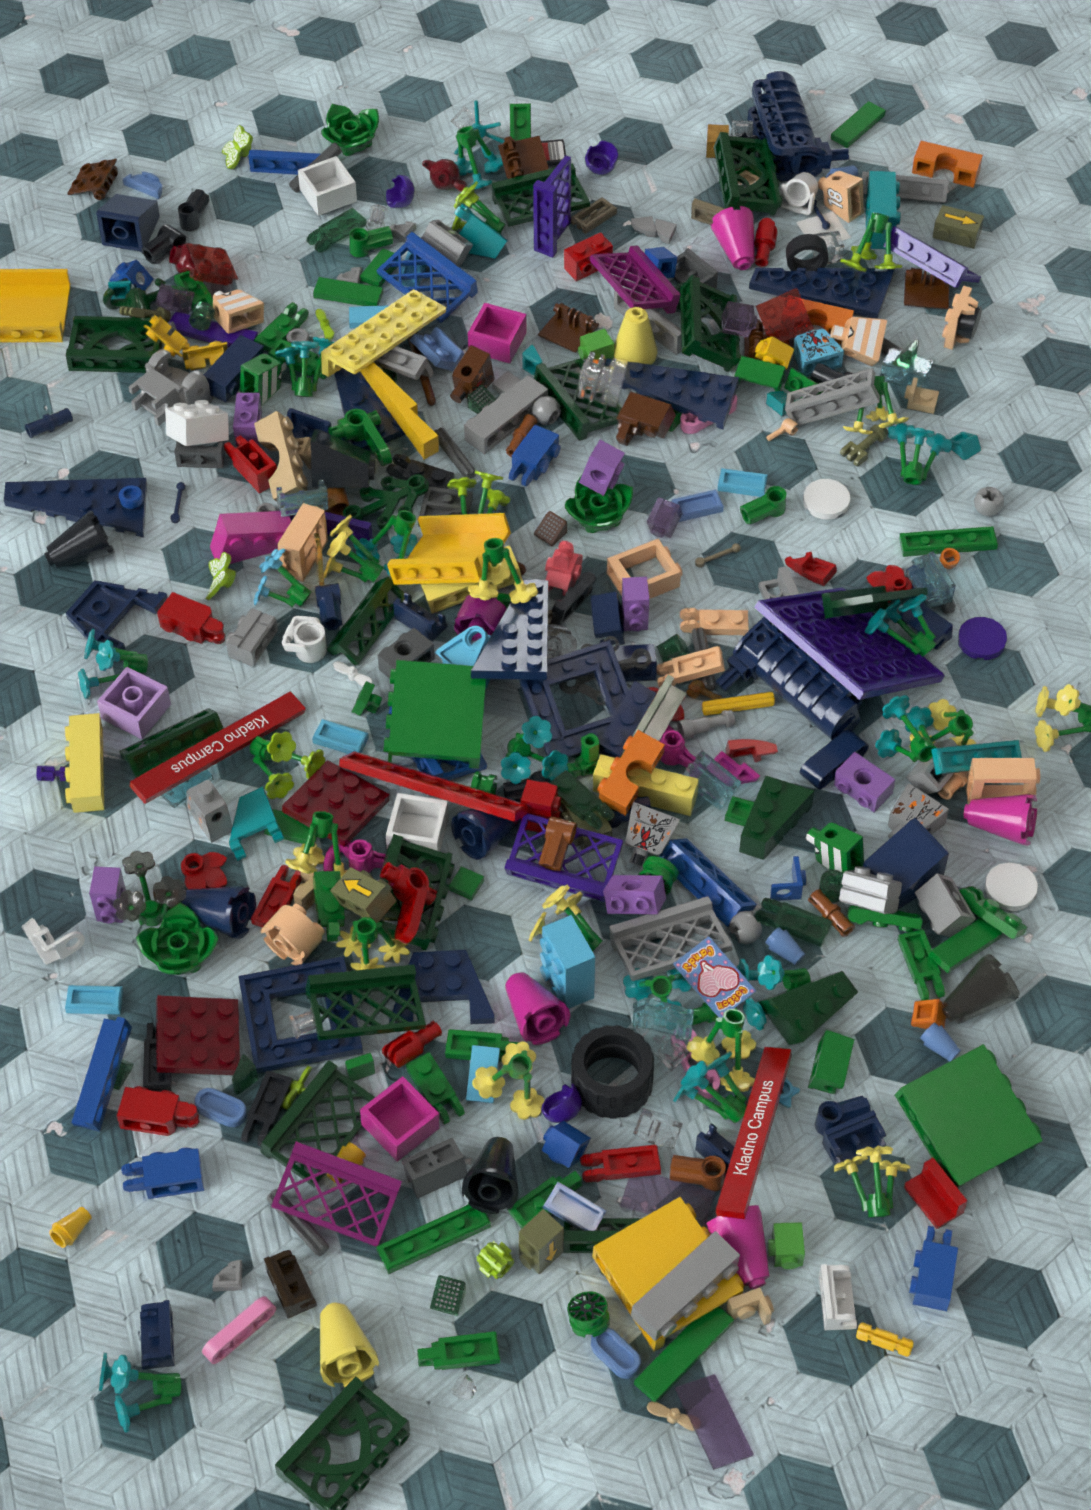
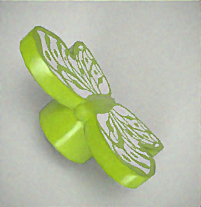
M241 125L237 126L233 141H229L222 149V154L227 156L225 160L226 167L231 170L238 165L240 157H247L251 150L253 137Z
M223 552L220 559L215 558L209 562L213 582L205 598L206 600H210L222 586L230 588L234 582L236 572L228 568L231 562V555Z

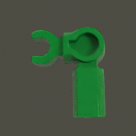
M590 733L581 737V756L575 759L574 763H567L568 772L563 776L567 783L574 781L580 775L584 777L594 773L599 759V739L595 734Z

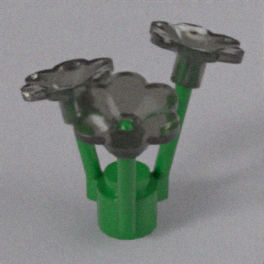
M134 851L129 857H125L122 860L125 873H135L139 877L144 897L139 891L133 893L130 890L123 891L120 898L116 899L113 903V907L117 910V918L119 920L128 919L131 922L138 919L140 925L146 924L150 927L159 925L162 922L163 916L167 913L168 907H176L180 901L185 900L186 891L183 889L184 883L179 879L173 880L169 876L163 877L161 882H157L153 886L156 901L151 900L145 875L147 870L155 866L153 854L151 852L142 853L141 851Z

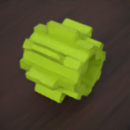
M495 1241L487 1243L476 1257V1261L480 1265L479 1270L488 1278L491 1276L496 1279L502 1278L514 1264V1259L510 1254L512 1250L503 1242L499 1245Z

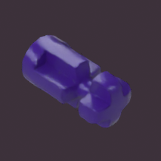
M37 766V780L54 781L55 777H59L60 781H66L65 766H60L59 770H55V766Z

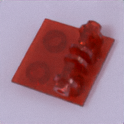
M186 243V247L195 265V268L190 270V277L193 280H205L207 283L211 282L226 286L231 284L233 279L238 280V276L225 249Z
M797 288L756 305L768 338L773 336L785 342L814 329Z

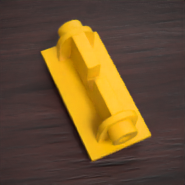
M154 315L149 321L152 325L150 327L144 325L148 330L146 335L155 342L160 340L165 344L163 349L169 351L172 357L175 355L182 357L183 355L179 351L181 349H188L190 346L187 342L188 339L176 330L169 336L167 333L172 326L163 320L161 316L157 317Z
M215 341L211 342L208 346L199 347L194 345L188 347L187 350H182L185 368L191 371L206 368V359H209L212 366L228 349L227 342Z

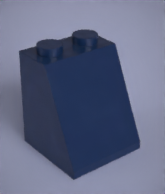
M115 194L96 212L102 245L142 252L141 248L149 242L160 217L157 200Z
M913 818L866 859L863 867L871 869L870 874L877 875L878 872L893 875V880L902 883L901 893L898 897V909L916 899L915 892L937 873L944 875L949 853L916 818Z

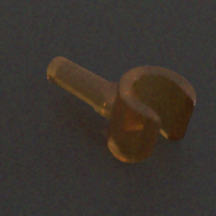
M700 680L692 681L688 686L689 689L686 691L687 695L693 699L697 698L699 694L714 700L722 699V696L706 689Z

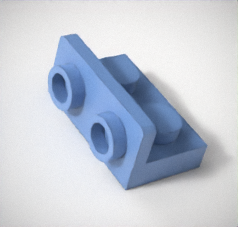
M435 327L430 335L414 334L410 339L420 352L438 368L453 371L464 355V352L438 327Z

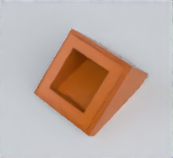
M940 999L915 1001L911 1025L928 1029L935 1022L938 1026L942 1025L944 1028L947 1008Z

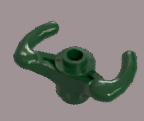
M157 278L155 285L160 288L159 290L147 294L146 291L140 288H133L125 295V299H111L114 295V290L108 288L103 294V303L111 310L122 306L151 310L150 305L156 300H162L167 296L168 285L164 280Z

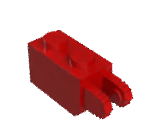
M242 435L235 439L238 445L236 448L230 442L225 443L223 447L232 459L233 466L259 494L269 489L268 480L275 473L277 465L253 439L247 441Z
M172 592L157 612L160 628L166 632H173L183 636L188 641H195L203 644L205 640L215 644H221L225 641L224 624L213 618L211 608L207 605Z
M141 1086L134 1088L125 1087L117 1113L120 1129L170 1136L175 1133L177 1127L194 1128L200 1123L195 1104L180 1101L179 1095L171 1091L163 1090L157 1092Z

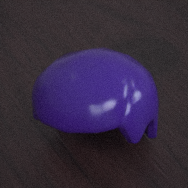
M601 140L596 146H590L585 155L586 167L594 174L605 175L610 173L618 161L619 154L617 148L611 142Z
M398 175L392 179L394 187L386 190V202L391 208H405L411 204L414 198L415 188L412 180L408 176Z
M564 1084L561 1091L555 1092L545 1099L541 1111L547 1120L553 1123L568 1122L578 1115L582 1107V1098L574 1084L571 1085L572 1088Z

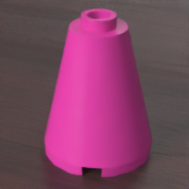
M740 206L741 210H734L733 207L717 213L712 218L713 223L710 226L733 267L739 270H747L754 263L753 213L746 207Z
M1033 794L972 799L970 804L965 805L964 819H967L968 825L1018 844L1029 846L1031 842L1027 838L1033 837L1037 820V808H1032V801L1037 802V797Z
M515 973L509 977L505 984V989L522 1038L526 1042L531 1041L533 1045L545 1044L560 1035L558 1030L563 1025L567 1027L571 1014L567 1005L527 973Z
M749 1206L745 1219L718 1216L707 1222V1229L710 1235L716 1231L740 1254L739 1269L736 1273L741 1278L744 1286H749L750 1290L764 1286L766 1284L765 1279L770 1276L762 1212L759 1206Z

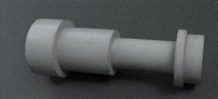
M724 710L722 715L711 718L701 717L693 720L689 718L679 720L677 722L678 732L684 740L690 739L695 734L709 731V728L724 724L728 728L735 724V717L731 710Z

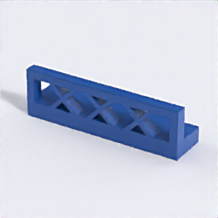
M250 150L248 155L250 172L298 175V170L307 167L320 153Z
M687 838L670 840L659 857L670 861L676 866L679 871L677 880L697 899L709 896L716 917L727 927H730V921L737 913L753 911L757 906L746 893Z
M117 1017L116 1021L105 1018L103 1020L71 1122L74 1126L99 1132L101 1130L132 1026L125 1018Z

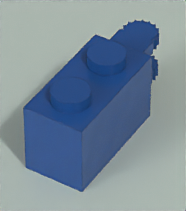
M534 425L512 454V468L508 479L515 481L522 474L521 484L527 487L532 480H537L542 473L544 474L551 460L560 453L559 434Z
M181 1148L176 1152L169 1153L154 1152L149 1156H142V1161L128 1163L121 1168L122 1174L125 1176L144 1174V1177L124 1181L123 1190L126 1192L146 1190L148 1199L204 1191L202 1163L198 1148Z
M928 1226L922 1250H916L913 1267L918 1268L917 1277H911L909 1293L914 1294L913 1305L947 1312L951 1300L958 1247L950 1246L952 1230L948 1229L943 1233V1244L932 1242L935 1236V1227Z

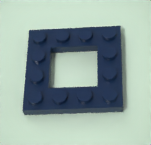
M610 640L547 659V680L518 679L532 717L539 716L542 720H547L551 724L550 732L552 739L550 742L544 743L543 746L546 756H549L553 750L566 754L568 758L581 754V737L590 733L595 734L600 741L629 691ZM594 673L610 717L566 731L550 686Z
M344 956L238 976L256 1074L363 1053L360 1036L318 1041L317 1033L277 1040L270 999L305 993L308 975L346 972ZM352 994L345 995L343 1000L354 1007ZM324 997L326 1008L328 1009L333 1001ZM337 1005L332 1013L344 1020L349 1011ZM353 1015L347 1023L357 1028V1018ZM329 1019L331 1030H335L339 1025Z

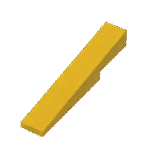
M374 362L362 369L360 372L422 458L425 460L439 452L438 435L418 416V404Z

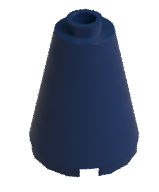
M468 809L459 812L452 818L451 829L455 840L459 838L463 844L460 847L461 850L470 858L480 860L486 857L521 821V818L514 822L479 810Z
M245 886L189 889L180 898L182 904L195 912L199 922L234 939H241L249 932L250 928H246L256 910V896L249 891V887Z

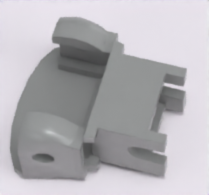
M165 349L158 350L151 356L149 362L145 364L146 373L129 386L131 394L141 389L140 394L131 401L132 408L137 411L140 407H143L154 414L155 424L158 426L166 421L165 408L174 407L176 403L191 405L195 404L197 400H207L209 403H212L213 400L206 377L198 370L188 373L178 368L169 367L167 359L171 357V353Z

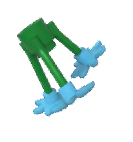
M286 549L273 550L271 556H266V561L261 563L259 568L262 574L268 568L269 570H278L292 584L286 593L289 595V598L270 591V588L265 587L268 577L263 576L258 585V591L255 593L254 605H257L261 596L266 598L270 596L285 602L292 608L295 604L301 607L311 595L312 591L302 585L282 566L283 563L279 558Z

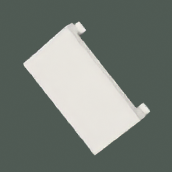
M821 1264L819 1285L824 1330L856 1329L857 1321L849 1266Z

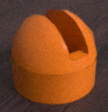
M953 548L944 549L940 555V564L946 569L954 568L960 560L959 552Z

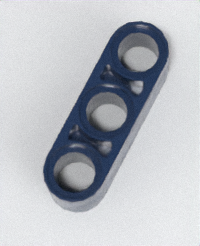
M847 729L811 756L802 765L799 773L814 787L821 790L835 780L836 770L854 752L863 757L868 751L869 745L852 730Z

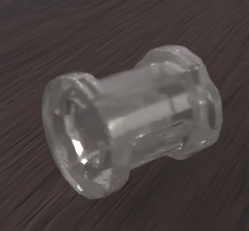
M379 204L372 205L369 209L370 218L366 223L368 231L385 227L384 221L388 217V210L385 206Z
M311 1008L308 1012L295 1017L293 1015L288 1016L291 1030L296 1039L300 1038L301 1034L316 1029Z

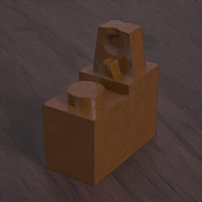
M630 391L616 418L619 423L617 427L619 431L616 436L618 443L628 446L634 435L642 436L643 433L652 438L657 436L664 439L676 417L671 404Z

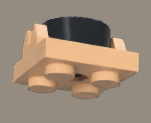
M963 286L960 294H955L952 303L953 309L949 308L945 321L948 324H946L942 337L945 338L944 348L953 350L956 342L969 343L975 335L981 318L982 307L978 306V301L971 297L972 288Z

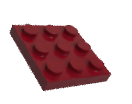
M327 760L282 805V812L309 828L314 812L324 811L331 813L334 816L333 823L338 824V842L341 846L345 847L389 802L390 794ZM330 833L327 838L332 840V834Z
M157 995L156 1072L239 1075L238 999Z

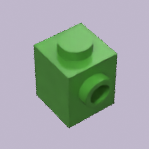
M605 329L580 336L579 356L588 365L598 359H614V342Z
M802 1222L773 1223L772 1239H768L767 1245L768 1256H773L774 1267L795 1269L798 1266H803L805 1249Z

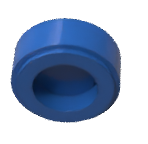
M126 486L119 492L120 503L125 508L134 509L143 503L142 490L137 486Z

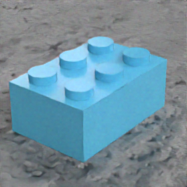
M572 915L543 926L542 938L540 939L542 952L540 953L542 961L540 972L543 979L551 983L552 994L564 1002L569 1009L594 999L595 955Z

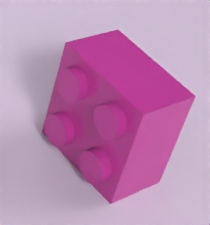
M484 302L468 331V348L472 345L489 353L492 359L510 364L527 333L526 314Z
M403 1076L360 1109L361 1125L397 1162L439 1129L438 1111Z

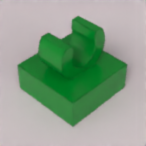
M368 681L365 682L353 706L352 713L361 716L364 709L371 713H376L383 698L372 694L374 684Z

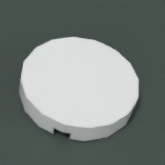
M819 479L806 487L803 494V504L805 509L811 511L810 514L814 517L824 520L835 519L840 514L847 512L850 505V492L839 481Z
M1010 862L999 864L992 868L986 877L985 892L987 898L996 901L1003 910H1023L1034 901L1037 895L1038 883L1035 875L1028 868L1020 864Z

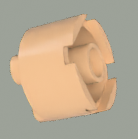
M296 903L293 906L283 905L261 929V934L265 932L267 935L264 941L268 947L283 960L287 957L293 959L294 961L291 963L293 965L302 964L322 942V936L325 933L323 927L316 922H312L306 916L305 909Z

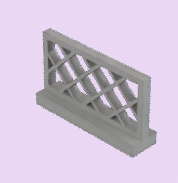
M709 896L661 910L658 914H648L609 926L611 946L614 952H618L632 981L676 968L673 963L686 954L683 952L685 946L694 948L700 943L690 939L693 933L705 936L704 939L709 936L710 938L722 941L723 944L717 946L723 953L732 951V944L712 909V902ZM706 923H712L710 929L699 927ZM683 930L688 931L685 937L674 934ZM657 938H663L660 945L648 942ZM669 940L680 943L677 950L665 947ZM634 945L638 946L635 952L624 949ZM644 948L655 951L652 958L641 955ZM661 953L673 956L671 960L665 962L658 960ZM636 961L647 964L645 968L636 971L633 968Z

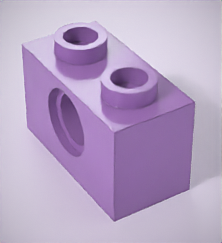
M237 393L233 422L234 438L236 439V437L242 435L247 441L253 439L259 445L254 423L262 419L260 393Z
M599 440L588 459L579 483L603 496L608 488L613 490L619 479L618 476L625 463L621 462L625 452Z
M647 577L622 578L621 610L624 631L648 630L650 599Z
M856 752L836 770L834 786L840 792L848 794L862 807L868 808L874 813L893 794L895 779Z
M94 866L89 895L96 920L107 924L114 922L123 923L127 892L121 868Z
M612 875L603 891L607 914H658L666 900L663 876Z

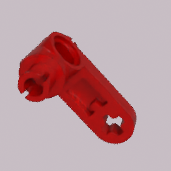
M388 862L382 868L380 877L388 881L396 898L403 902L395 931V939L408 944L418 931L424 904L430 905L435 900L437 891L429 887V879L421 869L416 867L409 869L404 865L395 867Z

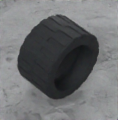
M605 1025L592 1029L591 1032L583 1035L581 1040L575 1045L571 1058V1085L574 1084L582 1098V1106L588 1112L594 1113L599 1117L616 1119L618 1117H627L629 1114L640 1110L646 1104L648 1097L651 1096L653 1087L654 1055L651 1051V1046L644 1040V1037L630 1028H624L619 1025ZM613 1057L623 1059L632 1064L637 1070L638 1075L627 1084L606 1086L593 1080L587 1073V1069L598 1060Z

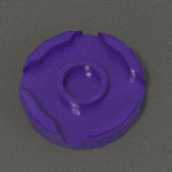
M974 617L966 620L958 632L959 647L963 653L974 659H977V657L984 658L983 660L996 658L1004 651L1007 643V634L1003 626L994 619L987 617Z

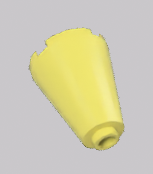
M630 308L624 315L614 343V359L652 365L656 360L657 346L648 314L642 308Z
M330 1303L320 1313V1373L323 1381L329 1386L335 1387L334 1383H343L344 1387H346L356 1376L364 1382L374 1374L373 1368L375 1365L377 1367L379 1365L377 1353L348 1307L341 1303Z

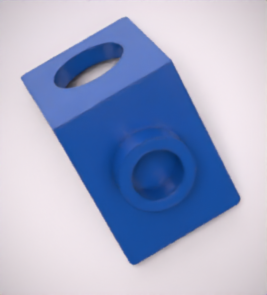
M137 259L129 263L122 262L116 267L115 273L109 279L110 282L127 278L135 288H140L144 291L154 280ZM137 272L142 273L145 278L143 285L139 284L136 280Z
M793 856V883L771 884L770 901L801 899L803 886H806V872L800 868L799 856ZM783 889L790 890L787 894H777L778 891Z

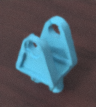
M472 626L438 648L435 653L442 659L443 664L474 666L491 635H487V632L479 626ZM477 633H481L482 638L472 644V637ZM486 679V687H485V689L487 688V686H488V684H489V682H490V679Z

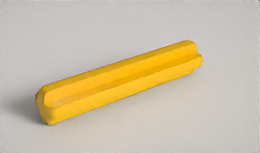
M764 692L703 701L701 707L703 715L707 716L721 714L724 710L735 712L774 706L775 697L773 692Z

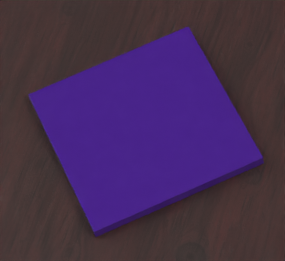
M843 587L758 600L754 607L859 700L940 683L945 677L944 673L924 656L921 657L919 653L915 655L911 649L888 633H883L876 629L871 635L866 634L865 629L868 626V622L875 615L872 612L825 618L822 594L846 591Z

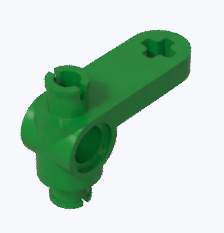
M362 409L349 410L344 418L337 421L338 425L329 427L330 435L340 439L343 438L345 441L359 442L365 440L382 467L392 463L389 448L375 427L381 424L380 416L376 410L368 414Z

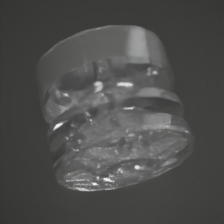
M590 351L581 369L578 381V398L584 399L587 390H590L589 401L593 402L598 392L602 394L601 404L616 408L624 383L628 361L613 358L608 367L605 366V355L601 354L599 362L596 364L594 363L596 353Z

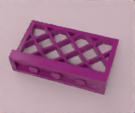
M638 245L630 246L629 252L591 255V263L630 308H663L667 314L675 313L681 294Z
M296 1141L271 1208L376 1247L380 1242L402 1181ZM294 1162L306 1165L310 1176L295 1183L291 1174ZM311 1168L319 1170L320 1172L313 1174ZM327 1173L333 1176L337 1186L322 1193L316 1177ZM288 1178H290L292 1185L285 1187ZM338 1178L346 1180L347 1182L340 1184ZM313 1180L318 1195L303 1201L297 1186ZM352 1183L359 1185L363 1196L348 1203L342 1188ZM294 1188L300 1203L290 1208L279 1204L282 1193ZM364 1188L372 1190L373 1192L367 1194ZM339 1189L345 1205L330 1211L324 1196ZM378 1193L390 1197L387 1207L375 1213L369 1197ZM321 1198L327 1213L319 1217L309 1215L305 1205ZM366 1200L372 1215L356 1221L350 1206ZM302 1206L305 1213L297 1211L295 1209ZM347 1208L353 1223L345 1227L337 1226L332 1214ZM384 1213L380 1223L377 1216ZM329 1216L331 1223L321 1219ZM374 1218L378 1227L375 1239L364 1236L359 1224ZM355 1226L358 1233L350 1231L348 1229Z

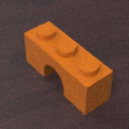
M920 141L914 156L912 173L933 178L937 170L947 169L954 173L953 183L974 188L980 173L983 155Z
M789 296L782 313L781 329H789V332L797 334V330L802 326L819 325L831 334L834 324L845 327L846 321L853 317L854 310ZM834 339L837 343L841 344L842 340Z
M637 730L634 737L630 735L623 746L625 750L621 758L617 756L610 767L612 773L608 779L604 777L597 788V791H599V802L626 816L639 793V786L629 781L627 774L633 769H642L652 774L664 754L665 744L640 730Z

